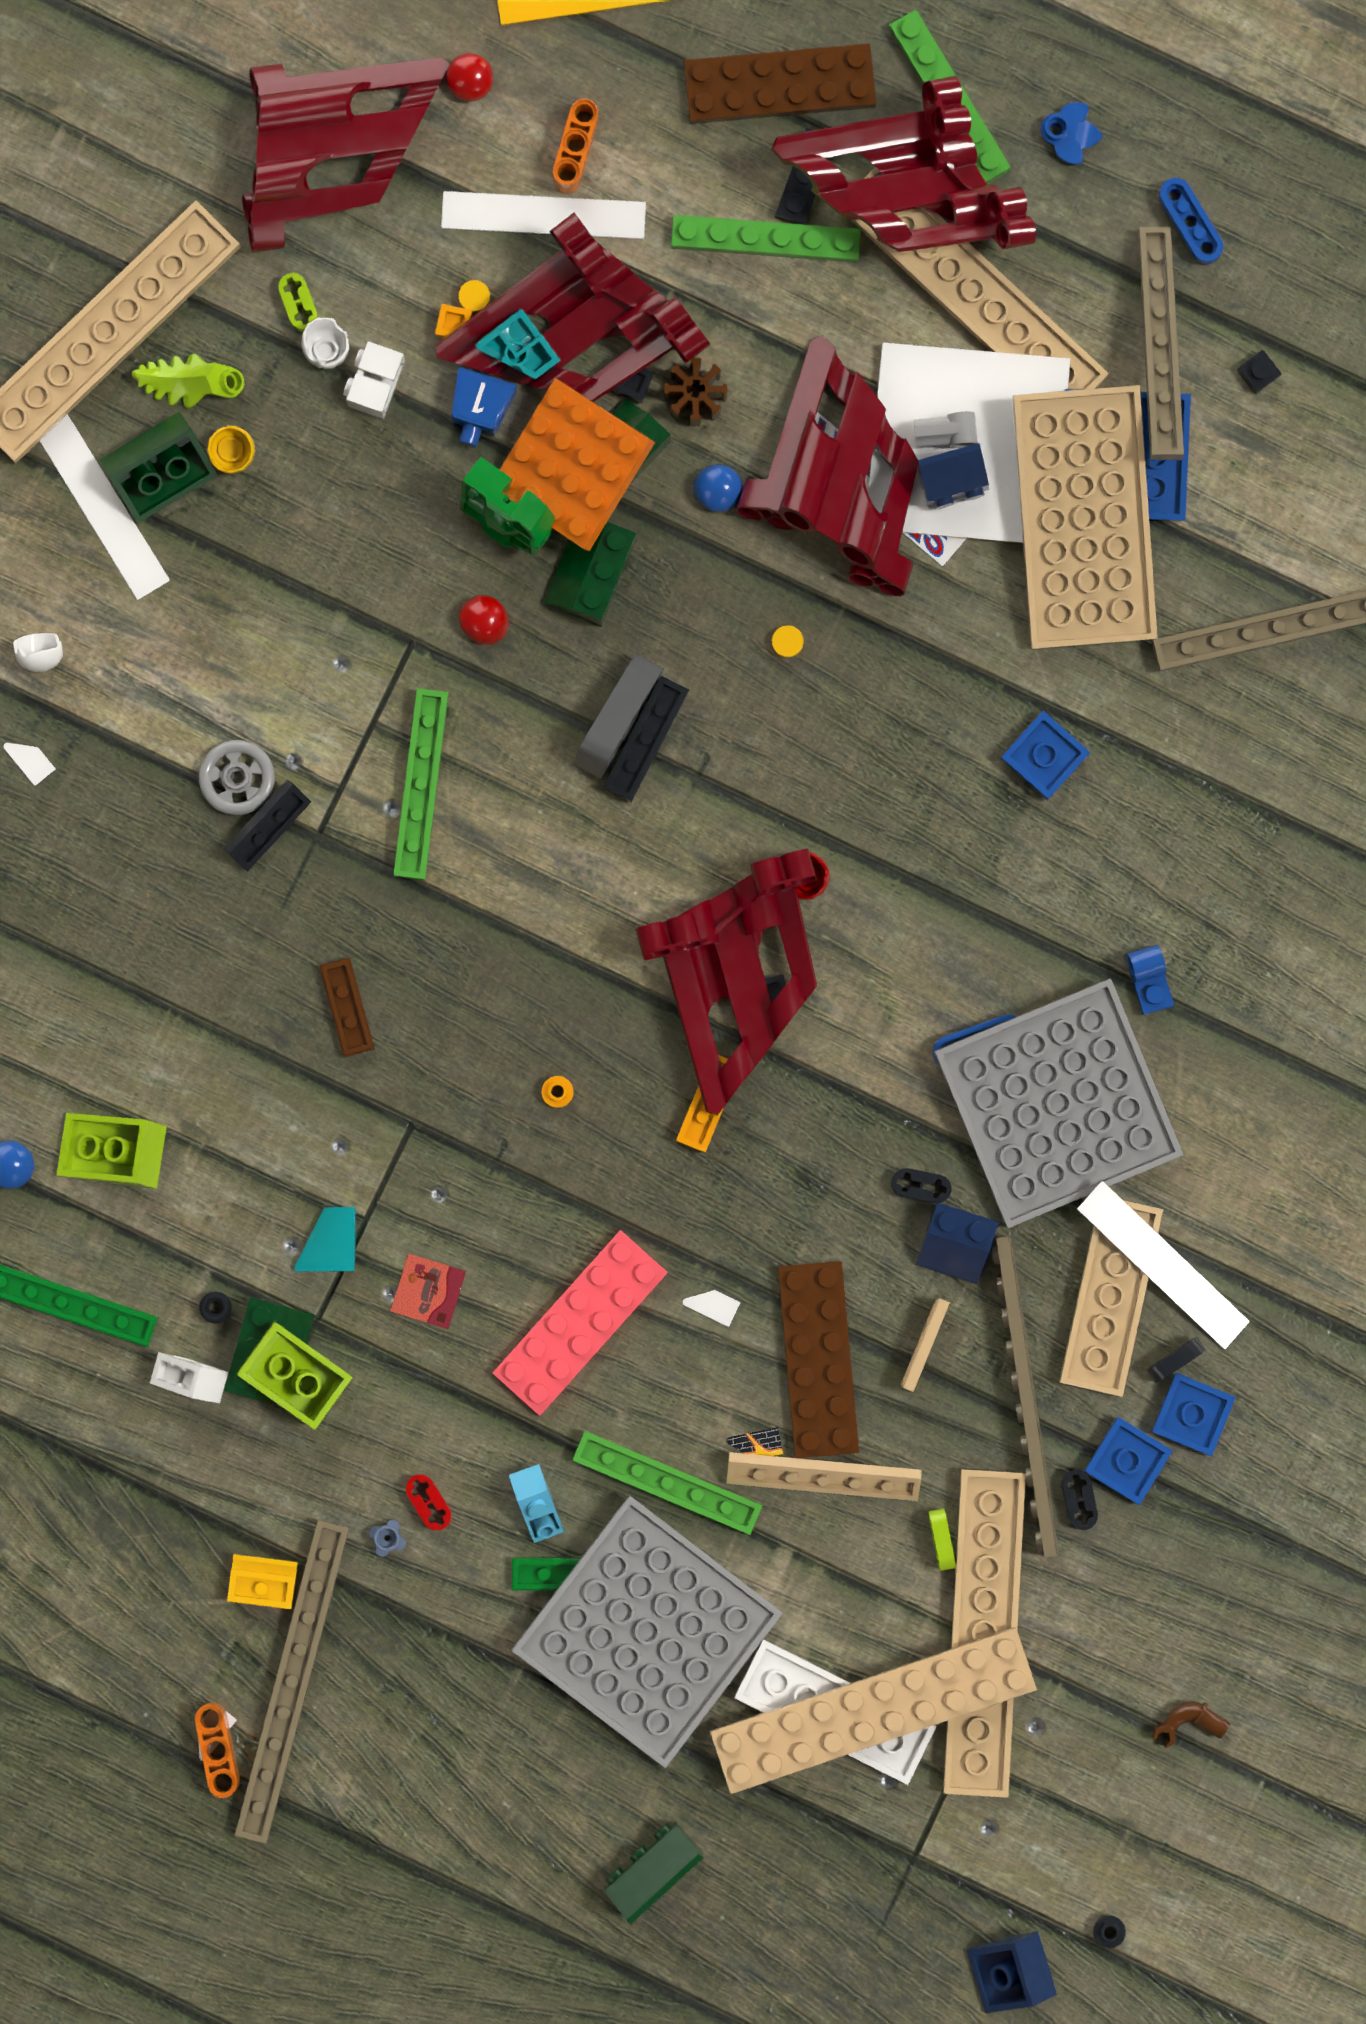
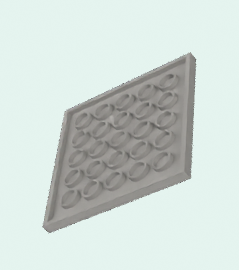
M1111 978L934 1051L1006 1228L1013 1227L1092 1193L1101 1181L1107 1186H1111L1183 1156L1181 1147Z
M629 1495L511 1650L666 1768L783 1613Z

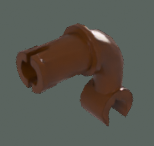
M1197 1702L1182 1703L1169 1713L1163 1724H1159L1154 1728L1153 1739L1155 1741L1161 1732H1166L1169 1734V1738L1164 1743V1747L1172 1746L1176 1739L1175 1731L1186 1722H1191L1192 1725L1198 1724L1221 1739L1228 1730L1230 1723L1207 1708L1208 1704L1205 1702L1203 1704Z

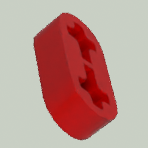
M425 1474L412 1476L406 1484V1493L411 1503L428 1528L432 1530L445 1529L452 1520V1512L449 1505L429 1476ZM415 1480H419L420 1483H428L429 1487L426 1489V1493L430 1498L429 1501L425 1502L420 1494L414 1496L411 1490L415 1488L413 1483ZM431 1502L438 1511L444 1509L446 1515L443 1516L444 1523L441 1525L437 1521L431 1523L429 1520L432 1512L428 1504Z

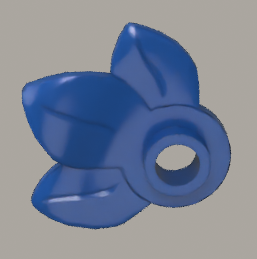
M1073 102L1065 105L1059 114L1054 113L1045 117L1040 127L1042 138L1054 146L1055 153L1061 160L1069 164H1081L1083 162L1082 149L1092 147L1102 139L1101 132L1093 124L1085 120L1089 106L1084 103ZM1058 126L1061 129V133L1055 135L1050 131V128Z

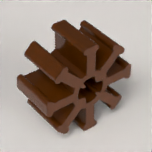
M693 358L690 360L691 377H688L680 369L679 364H676L671 369L670 378L679 385L665 383L664 400L680 399L675 405L672 404L670 406V415L675 420H679V416L688 407L692 408L690 426L699 427L701 425L699 408L702 407L711 416L712 421L720 416L721 406L716 405L711 399H722L725 402L727 400V384L711 386L716 380H720L721 369L716 364H713L712 369L702 378L699 376L701 358ZM692 387H699L700 393L698 398L692 397Z

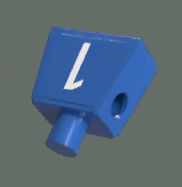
M459 367L452 409V422L463 427L459 443L476 448L481 433L491 436L496 435L516 397V384Z

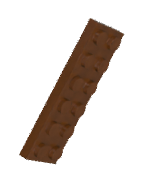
M870 43L684 60L690 124L876 108Z
M842 1261L778 1267L795 1458L859 1453Z

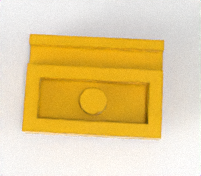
M233 1554L227 1601L292 1609L298 1562Z

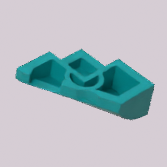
M519 309L475 344L478 350L534 379L561 361L523 309Z
M327 1207L323 1209L295 1264V1272L355 1271L356 1207Z

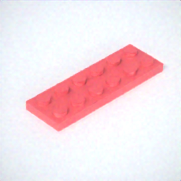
M620 1230L495 1369L493 1374L541 1416L668 1272Z

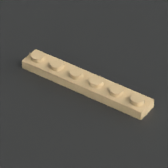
M729 1452L726 1484L918 1501L921 1470Z

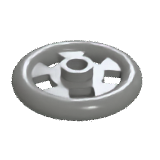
M244 740L226 741L214 747L205 756L199 771V785L204 798L216 810L229 815H244L260 808L271 795L275 782L273 764L268 755L257 745ZM242 753L254 759L250 767L242 762H238ZM226 756L231 763L220 771L215 764L220 758ZM234 773H241L243 775V780L238 784L233 783L231 780ZM253 774L262 775L260 788L251 787ZM221 779L226 791L220 794L216 793L212 782ZM246 792L247 801L233 802V793Z

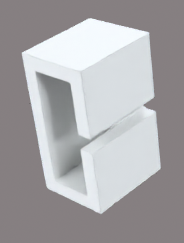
M369 341L365 350L360 348L354 366L358 367V372L355 374L354 379H348L343 395L347 396L348 407L384 419L405 363L404 354Z

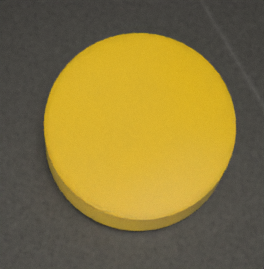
M477 280L466 282L459 291L460 305L464 309L472 310L473 314L479 313L490 303L488 287L483 282Z
M782 626L775 631L772 637L774 651L783 658L795 657L803 648V635L796 627Z

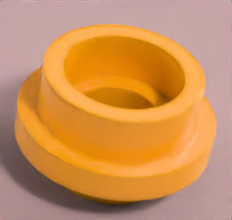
M553 1076L543 1084L542 1097L551 1107H564L573 1098V1086L565 1077ZM555 1086H561L564 1090L563 1095L559 1098L551 1094V1090Z

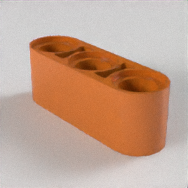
M580 99L573 103L554 163L553 182L557 190L562 193H573L581 185L598 127V109L596 104L589 99ZM580 112H588L593 116L588 122H581L576 118ZM573 141H579L584 145L583 149L578 152L569 150L567 146ZM570 170L576 176L571 181H563L559 178V174L562 171Z
M209 1702L197 1711L195 1724L209 1790L218 1798H226L231 1796L238 1788L240 1776L226 1710L221 1704ZM212 1709L218 1713V1725L210 1727L204 1723L203 1713L205 1710ZM218 1741L225 1746L226 1754L223 1758H215L210 1754L209 1746L212 1742ZM225 1773L231 1777V1789L221 1790L217 1787L216 1777L218 1774Z

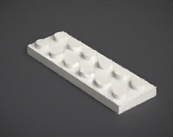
M763 1639L734 1698L764 1713L850 1684V1682ZM933 1725L848 1755L908 1785L936 1726Z

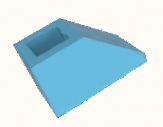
M537 1464L510 1474L509 1477L517 1502L533 1542L536 1543L563 1533L561 1521L540 1465Z

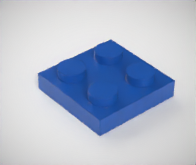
M1042 711L1000 759L1048 801L1090 752L1047 713Z
M1175 1372L1151 1432L1212 1457L1236 1397Z
M1116 1417L1084 1469V1472L1135 1504L1140 1505L1173 1450L1120 1417Z

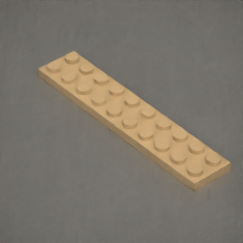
M875 167L864 179L881 176V173ZM924 207L894 213L908 226L910 231L947 224L939 214ZM859 219L852 220L865 235L991 352L1070 358L1068 389H1096L1108 377L1109 373L969 242L898 252L878 241L875 232L866 223Z
M197 200L0 388V448L15 463L28 453L241 248L240 243Z
M961 1469L951 1649L1012 1628H1018L1026 1473ZM1014 1698L947 1720L944 1794L1008 1798Z
M1012 1628L711 1730L710 1733L730 1793L733 1794L1036 1691L1037 1688L1017 1629Z

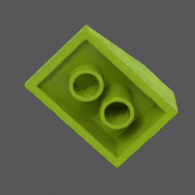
M66 1113L56 1176L157 1189L167 1126L145 1119Z
M275 1321L237 1373L243 1380L314 1430H316L353 1378Z

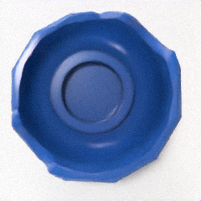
M721 464L707 466L698 472L693 482L696 501L707 510L714 512H727L736 506L743 490L740 476L732 468Z
M16 1140L0 1141V1187L4 1189L20 1188L31 1179L35 1169L33 1155L28 1148Z

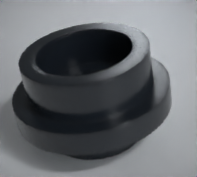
M210 1292L202 1298L199 1310L201 1316L207 1322L218 1324L224 1322L230 1316L232 1305L230 1299L225 1294ZM215 1301L219 1302L222 1306L218 1314H214L210 1310V1305Z
M1105 1915L1100 1917L1094 1924L1093 1935L1097 1943L1102 1947L1115 1948L1124 1941L1126 1929L1118 1917ZM1109 1926L1114 1927L1116 1930L1115 1935L1111 1938H1107L1104 1935V1930Z

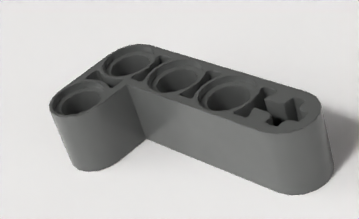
M638 654L634 655L584 738L574 762L575 766L600 780L604 778L619 746L655 688L664 668Z

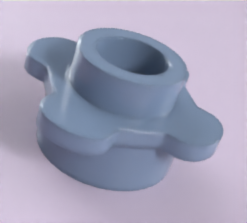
M389 1520L384 1526H374L370 1529L369 1536L374 1539L377 1546L375 1550L377 1555L384 1557L389 1551L395 1549L402 1550L405 1547L406 1540L400 1535V1524L398 1521ZM386 1535L391 1537L390 1541L385 1540Z

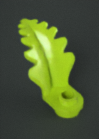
M197 354L189 355L186 364L178 356L172 357L170 367L163 359H159L157 361L158 367L153 362H148L147 368L144 365H140L138 370H133L132 376L138 381L139 387L145 384L146 394H150L155 390L154 398L161 400L167 393L168 404L171 406L175 405L180 398H183L184 406L192 408L205 395L209 394L223 398H234L244 388V377L239 370L218 363H206Z

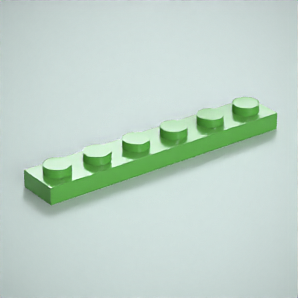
M917 10L889 24L890 32L922 85L925 81L956 76ZM961 85V104L967 107L971 117V130L968 134L971 136L977 150L976 166L988 184L1009 172L1011 167Z
M674 215L671 249L858 263L861 229Z
M417 688L394 877L426 881L449 692Z
M584 1431L572 1460L751 1535L763 1506L587 1431Z

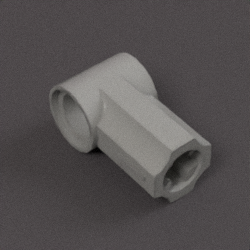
M955 412L948 414L947 417L914 420L916 448L949 445L950 448H963L977 444L974 412Z

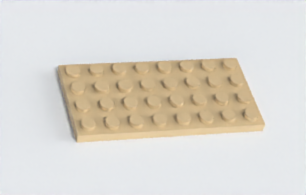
M1140 385L1013 395L1031 649L1158 639Z

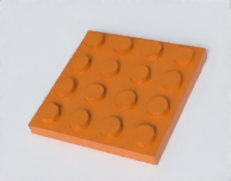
M555 378L500 468L502 472L512 478L511 488L506 494L510 497L509 500L517 503L527 490L531 491L554 515L555 521L552 528L583 549L590 551L655 442Z

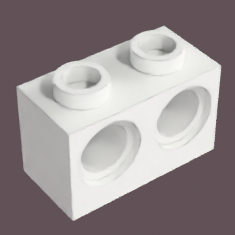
M158 1352L150 1384L190 1398L220 1403L228 1372L188 1358Z

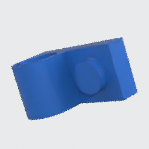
M1159 945L1126 953L1124 956L1142 1015L1173 1007L1174 1003L1165 977L1166 965Z

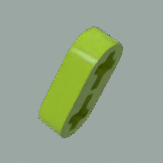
M288 273L279 281V293L291 325L295 330L303 333L307 324L303 325L301 320L295 321V319L299 318L297 307L303 305L306 314L312 313V316L308 317L309 322L318 318V314L304 278L297 273ZM294 281L296 286L301 285L297 289L300 299L294 300L290 291L285 292L289 288V282Z
M942 1508L928 1511L939 1571L955 1569V1558L945 1510Z

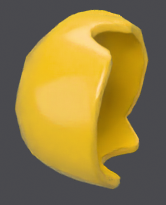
M230 425L217 429L209 438L207 453L212 465L227 474L245 471L253 462L256 452L252 437L245 430Z

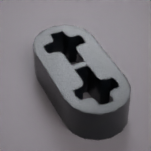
M903 1168L898 1170L891 1179L893 1191L898 1196L929 1203H942L950 1197L952 1192L950 1181L945 1176ZM905 1174H909L911 1181L920 1183L919 1188L909 1187L907 1192L901 1191L902 1186L897 1184V1179H902ZM936 1180L941 1181V1187L946 1188V1192L939 1194L938 1198H934L933 1192L923 1189V1185H934Z
M1195 1337L1150 1366L1147 1371L1154 1382L1158 1383L1201 1355L1206 1349L1198 1337Z
M1078 1469L1070 1470L1063 1476L1061 1481L1068 1520L1073 1527L1080 1530H1088L1096 1524L1098 1519L1092 1482L1086 1472ZM1073 1475H1077L1078 1479H1084L1085 1485L1080 1487V1498L1076 1497L1075 1489L1068 1488V1482L1073 1481ZM1081 1501L1085 1511H1091V1517L1087 1518V1524L1082 1525L1081 1520H1075L1074 1514L1079 1513L1078 1502Z

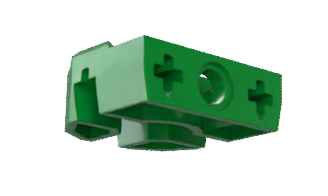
M480 457L462 480L459 509L479 522L484 533L504 547L515 546L525 552H529V555H536L546 543L553 530L554 515L529 490L525 492L517 503L513 500L509 503L510 497L506 493L511 488L512 478Z

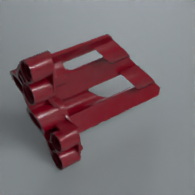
M438 57L292 77L286 76L282 64L251 67L249 75L251 89L255 96L257 148L252 193L242 194V205L245 219L248 222V236L252 252L285 248L284 222L380 203L449 63ZM410 86L398 110L355 116L351 111V101L355 93ZM376 153L361 183L309 189L306 176L320 162L333 158Z
M956 76L925 81L922 86L923 110L780 136L776 137L771 150L784 165H792L798 168L809 178L812 183V189L810 190L846 220L859 219L866 223L875 232L878 241L898 252L986 239H994L997 245L1005 250L1031 245L1036 241L1034 222L1030 216H1026L1027 199L1024 190L1021 187L1001 190L996 185H987L976 166L977 150L971 136L968 134L971 130V117L967 107L961 104L962 88ZM858 152L879 170L881 176L847 182L842 172L826 158ZM924 207L947 218L952 223L910 231L908 226L894 213Z
M574 212L549 231L562 250L436 344L435 353L436 358L546 391L556 378L592 402H595L671 350L675 349L686 364L711 344L676 296L668 301L646 284L624 263L594 240ZM519 309H523L526 314H537L549 320L550 328L541 335H543L561 360L536 379L475 347L479 340ZM626 336L632 344L630 349L592 377L562 369L601 339Z
M822 335L810 341L768 479L746 480L736 511L746 519L756 521L766 519L769 525L781 530H791L794 528L807 534H812L816 531L836 543L839 552L852 563L848 574V579L851 582L863 587L878 586L881 592L891 596H904L913 563L898 553V548L917 472L918 459L906 438H901L890 426L885 416L886 408L858 372H856V375H853L844 367L836 353V348ZM826 383L834 396L846 407L836 438L827 435L815 420ZM875 446L885 462L894 470L881 513L874 507L865 484Z
M801 849L780 857H772L750 864L752 874L736 883L732 888L710 900L697 904L679 916L635 929L643 960L660 957L664 959L705 1111L715 1116L725 1107L817 987L796 888L817 880L808 849ZM778 926L792 977L775 1000L771 1002L759 958V946L764 930ZM721 998H728L741 1044L722 1067L709 1023L708 1013L715 1002Z

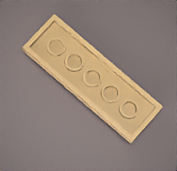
M1124 1201L1154 1231L1159 1232L1163 1209ZM1093 1225L1059 1383L1123 1397L1149 1277L1095 1225Z

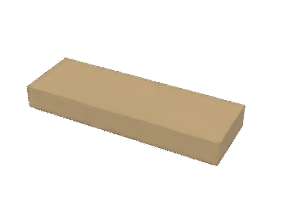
M940 1298L935 1300L901 1382V1388L914 1392L950 1302Z

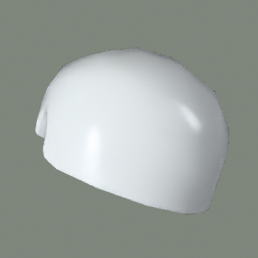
M316 318L307 324L302 333L301 347L304 356L311 364L318 368H335L344 362L349 352L347 332L343 331L332 318Z
M54 633L31 634L20 637L13 642L17 662L21 667L29 671L46 672L56 667L63 657L62 643L59 641L57 634Z

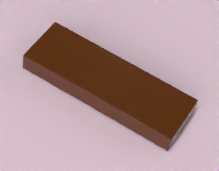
M350 957L320 965L319 968L344 1058L375 1050Z

